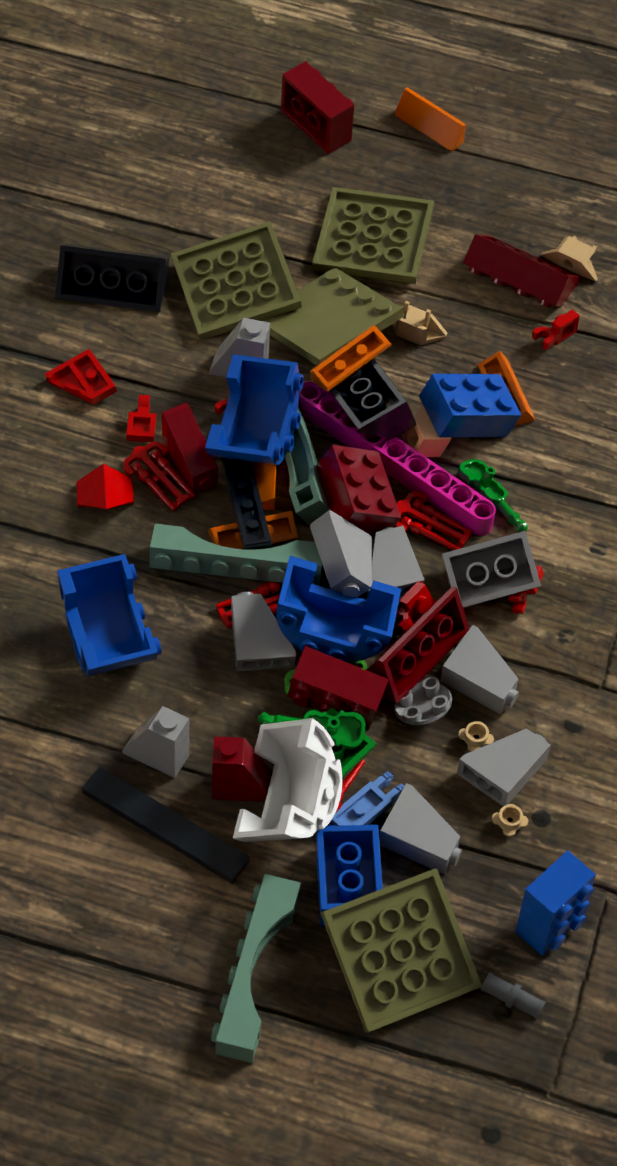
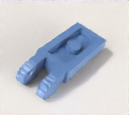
M388 771L385 772L374 782L370 781L342 804L329 825H370L388 810L392 804L396 803L404 785L400 783L387 794H384L382 790L393 780V775Z

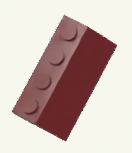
M475 234L463 261V264L470 266L468 271L482 277L484 273L493 277L492 282L506 287L507 284L516 287V293L527 298L530 295L540 298L538 303L553 309L554 305L563 306L581 279L580 276L490 235Z
M452 586L442 594L366 669L389 679L382 698L397 704L469 631L458 589Z

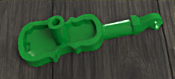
M478 459L462 462L458 469V475L468 485L473 486L479 494L490 500L507 522L516 526L518 532H527L526 522L520 519V514L515 513L505 502L508 491L501 486L500 482L493 479L496 472L495 469Z
M310 710L303 717V719L313 718L319 722L335 742L336 747L342 746L348 749H355L363 741L365 721L358 713H346L340 710L339 715L330 716L327 712L321 713L316 710ZM266 712L258 716L260 725L302 720L301 718L281 715L271 716Z

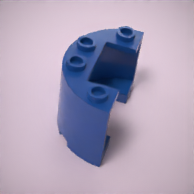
M233 354L226 376L230 396L221 425L212 424L205 446L206 452L213 457L279 465L284 460L287 452L291 453L293 451L294 429H298L300 426L301 414L297 411L299 391L302 390L304 381L303 374H299L297 362Z
M125 554L57 570L61 599L64 600V614L79 665L82 671L85 672L86 677L157 659L158 655L162 654L158 637L153 638L150 627H144L142 621L145 619L144 609L141 602L136 603L133 594V581H137L134 564H128Z
M289 556L276 615L278 625L290 643L301 650L302 653L305 646L347 663L371 658L388 645L393 634L401 588L373 580L366 600L346 596L341 592L312 584L317 563Z

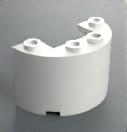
M310 718L261 724L254 753L275 765L262 818L245 809H240L233 835L234 839L243 842L307 838L313 836L319 829H324L330 823L341 798L342 768L340 759L335 760L331 748L335 744L319 722Z

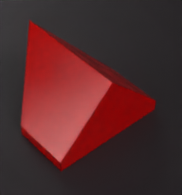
M104 463L76 481L78 508L96 507L109 509L119 505L134 504L132 478Z

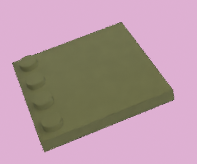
M333 187L312 262L313 270L327 272L337 268L347 275L416 284L434 211V200Z
M271 221L171 253L200 341L233 330L243 318L262 321L302 307Z
M333 268L297 290L302 305L301 308L262 321L270 323V336L318 366L371 326L375 325L382 331L403 318L404 313L403 308L339 269Z
M437 868L320 913L365 1033L482 987Z

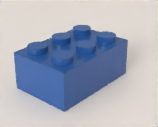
M432 374L419 394V398L439 438L507 437L521 417V413L500 374Z
M378 825L326 826L324 829H319L316 832L315 851L320 926H325L320 914L321 912L383 889Z
M567 850L525 889L515 932L542 956L550 949L553 951L557 950L565 941V935L571 929L577 931L586 921L585 912L591 904L589 898L595 890L593 883L596 874Z

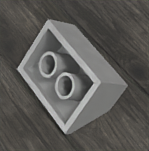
M526 531L442 554L450 588L453 586L458 589L463 608L541 587Z

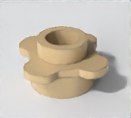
M480 721L471 722L467 725L466 729L462 728L459 731V738L466 742L470 752L494 741L493 735L489 734L488 727Z
M507 804L500 809L499 813L493 814L492 822L502 828L505 836L512 837L515 835V831L528 825V818L523 816V812L518 806Z

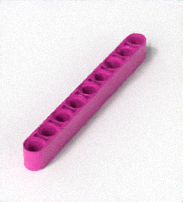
M313 381L303 382L302 390L299 391V405L305 418L347 447L379 451L386 474L412 492L420 491L428 495V503L454 521L473 531V534L483 536L492 531L496 508L490 500L399 438L360 433L330 391L326 392Z

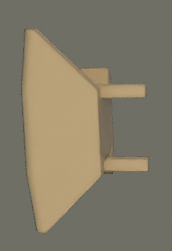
M567 236L557 249L541 253V256L579 276L593 281L598 279L590 260L597 246L587 245L577 240L576 236Z
M405 301L404 306H400L403 308L404 317L392 324L396 336L418 345L446 338L447 332L431 314V310L423 311L409 305V301Z

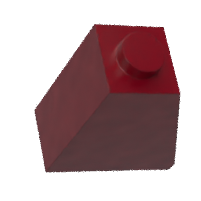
M183 403L162 412V443L169 449L168 456L193 493L201 490H207L217 484L218 466L213 456L208 455L206 452L205 438L188 403Z
M214 736L212 799L266 802L273 773L259 755L254 753L253 747L245 738Z

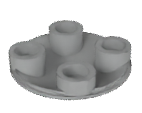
M428 677L423 682L417 683L397 704L394 703V711L396 716L404 723L410 725L429 724L437 721L448 712L452 704V696L449 689L440 684L438 678Z

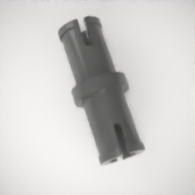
M490 972L481 987V991H485L506 1002V1007L511 1009L513 1006L535 1017V1019H538L546 1001L522 990L521 985L516 983L514 986Z

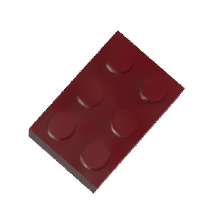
M306 61L282 74L281 111L327 154L352 141L354 104L349 98H346L339 92L333 83L328 82L316 68H313Z
M331 445L316 464L330 510L372 537H375L378 531L388 527L393 528L401 519V515L379 451Z
M305 646L292 677L287 697L292 698V701L297 705L303 707L310 705L320 709L321 713L327 712L331 707L339 713L340 710L346 713H358L364 718L365 728L370 729L389 679Z

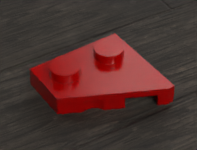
M90 348L44 374L48 383L93 405L117 392L115 384Z

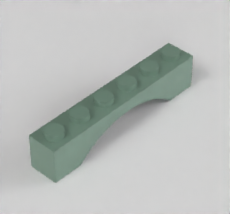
M298 402L297 412L301 414L300 426L298 429H294L293 451L291 453L287 452L285 459L290 476L289 493L295 512L310 526L312 522L329 511L330 508L316 468L318 463Z
M155 524L150 544L149 568L283 583L289 556H294L318 564L312 584L320 586L323 564L316 543L295 540L285 545L267 549H234L205 541L184 527Z
M264 874L262 885L256 884L252 897V902L256 903L254 912L248 911L244 924V929L248 930L246 939L240 938L236 951V957H240L237 967H231L228 984L232 985L230 994L223 995L219 1012L224 1013L221 1023L215 1022L211 1041L216 1042L215 1054L253 1063L261 1035V1019L255 1009L251 994L252 972L258 957L266 945L280 931L292 924L300 898L301 882Z

